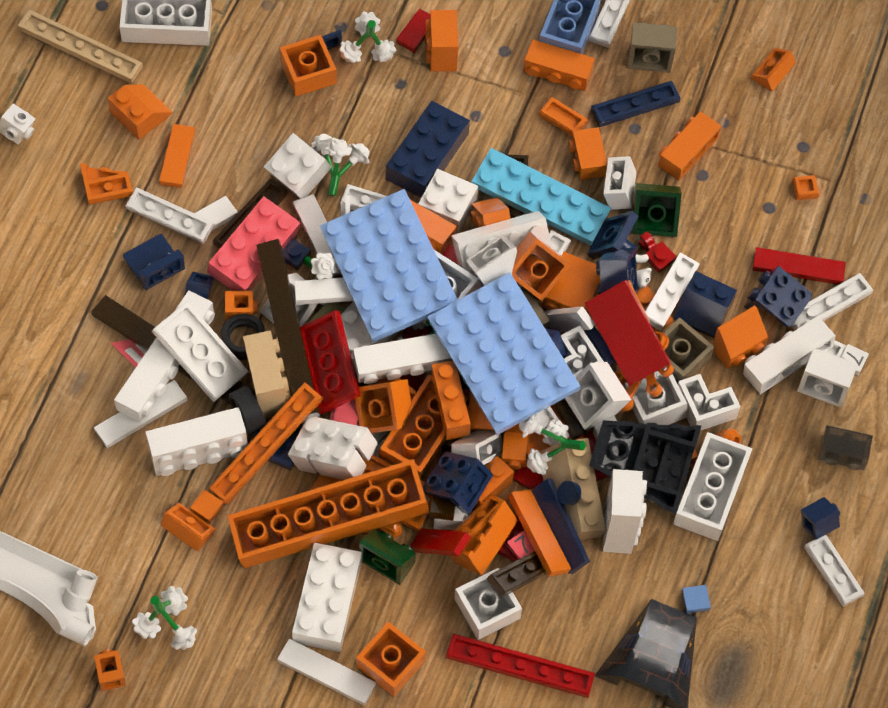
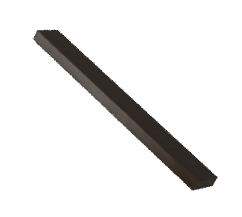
M279 239L257 244L256 246L289 391L292 397L304 382L312 389H314L281 242ZM317 406L310 414L320 412L319 407Z
M106 295L91 311L92 316L148 351L156 339V336L151 332L155 326ZM179 365L178 371L193 380L186 370ZM238 381L219 398L231 405L229 394L247 385ZM248 387V388L252 391V393L255 395V391H254L253 389H251L250 387Z

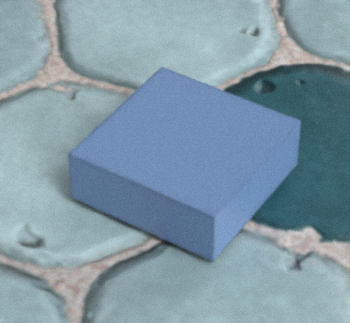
M706 585L682 588L686 613L709 611L711 609Z

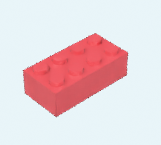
M263 196L210 260L207 273L231 291H251L263 277L256 245L279 239L283 250L291 239H294L298 234L301 222Z

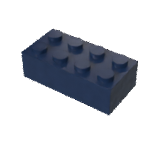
M431 100L387 163L385 180L422 198L436 170H445L469 135L470 120Z

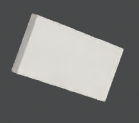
M188 301L151 331L213 402L249 372Z

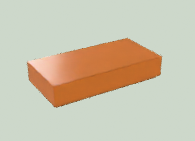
M553 97L539 111L540 117L572 136L573 131L582 130L588 122L587 118Z

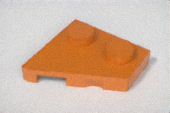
M85 163L80 164L89 205L130 197L133 194L128 172L113 171L105 167L96 169L88 167Z

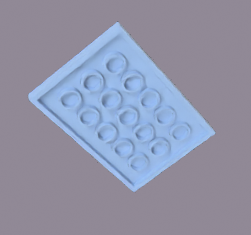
M405 189L320 225L373 342L426 320L429 315L458 300Z
M510 272L427 317L496 435L581 390L580 384Z

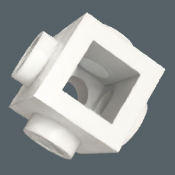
M12 104L0 119V133L19 145L24 138L28 140L35 129L32 126L36 118L15 104Z

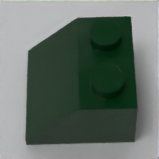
M635 183L633 212L638 215V218L632 228V234H644L647 231L651 235L677 237L682 196L681 188L679 186Z
M374 529L359 543V552H362V563L401 585L415 564L416 553H414V550L406 544L401 545L397 543L386 532L380 533Z

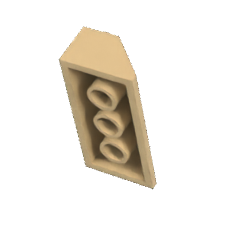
M588 438L577 439L585 442V449L583 451L565 449L552 456V459L547 462L548 469L546 470V475H542L543 481L547 478L552 479L557 490L564 481H572L579 484L581 498L578 503L572 506L564 504L580 540L600 538L603 536L606 528L594 468L589 466L592 458ZM561 443L539 451V453L551 452L560 447Z

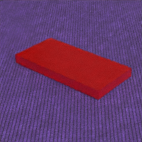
M627 280L585 302L589 313L629 386L671 364Z
M334 310L300 327L314 389L323 398L318 404L320 411L318 413H327L360 397L361 394L340 312Z

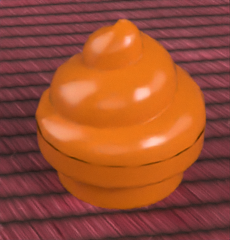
M733 428L717 432V436L739 444L741 443V435Z

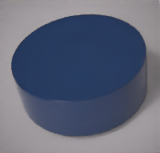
M572 481L562 482L557 490L559 502L569 506L578 503L581 498L579 484Z

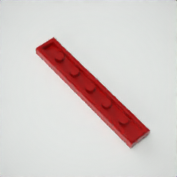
M454 633L452 634L446 654V659L589 698L595 676L594 672Z

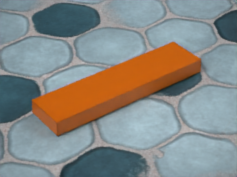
M531 489L511 492L508 498L548 577L567 574L571 567Z

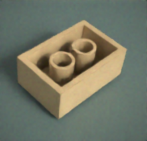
M270 330L243 336L256 399L265 419L274 417L290 399L289 386L280 355L278 339L272 338Z

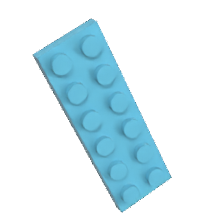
M490 148L471 183L478 186V190L494 198L498 197L502 202L526 214L539 211L546 218L548 225L589 246L595 240L611 207L493 148Z

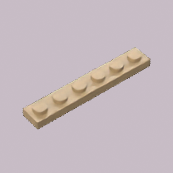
M30 9L18 24L19 31L131 84L143 68L142 62Z

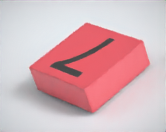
M525 530L506 544L518 560L535 551Z

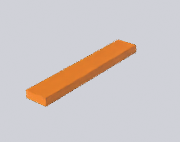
M304 382L209 489L228 505L323 400L322 396Z

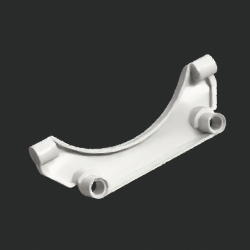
M0 531V590L34 609L51 625L57 634L86 646L96 631L94 609L87 602L93 593L98 579L97 576L90 571L83 570Z

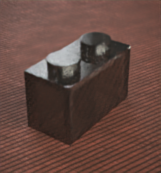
M826 425L822 435L818 460L824 461L829 465L839 464L847 466L851 470H865L869 461L873 435Z

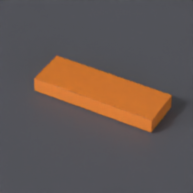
M173 124L159 180L160 185L182 188L195 136V127Z

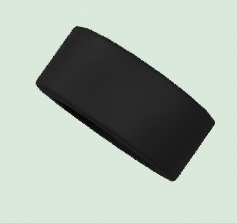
M236 314L230 317L224 323L221 331L223 343L240 360H247L245 347L236 346L231 342V332L236 328L245 326L253 328L257 333L265 332V327L261 320L251 314Z
M247 386L229 394L232 408L239 407L248 434L266 425L263 412L254 394Z

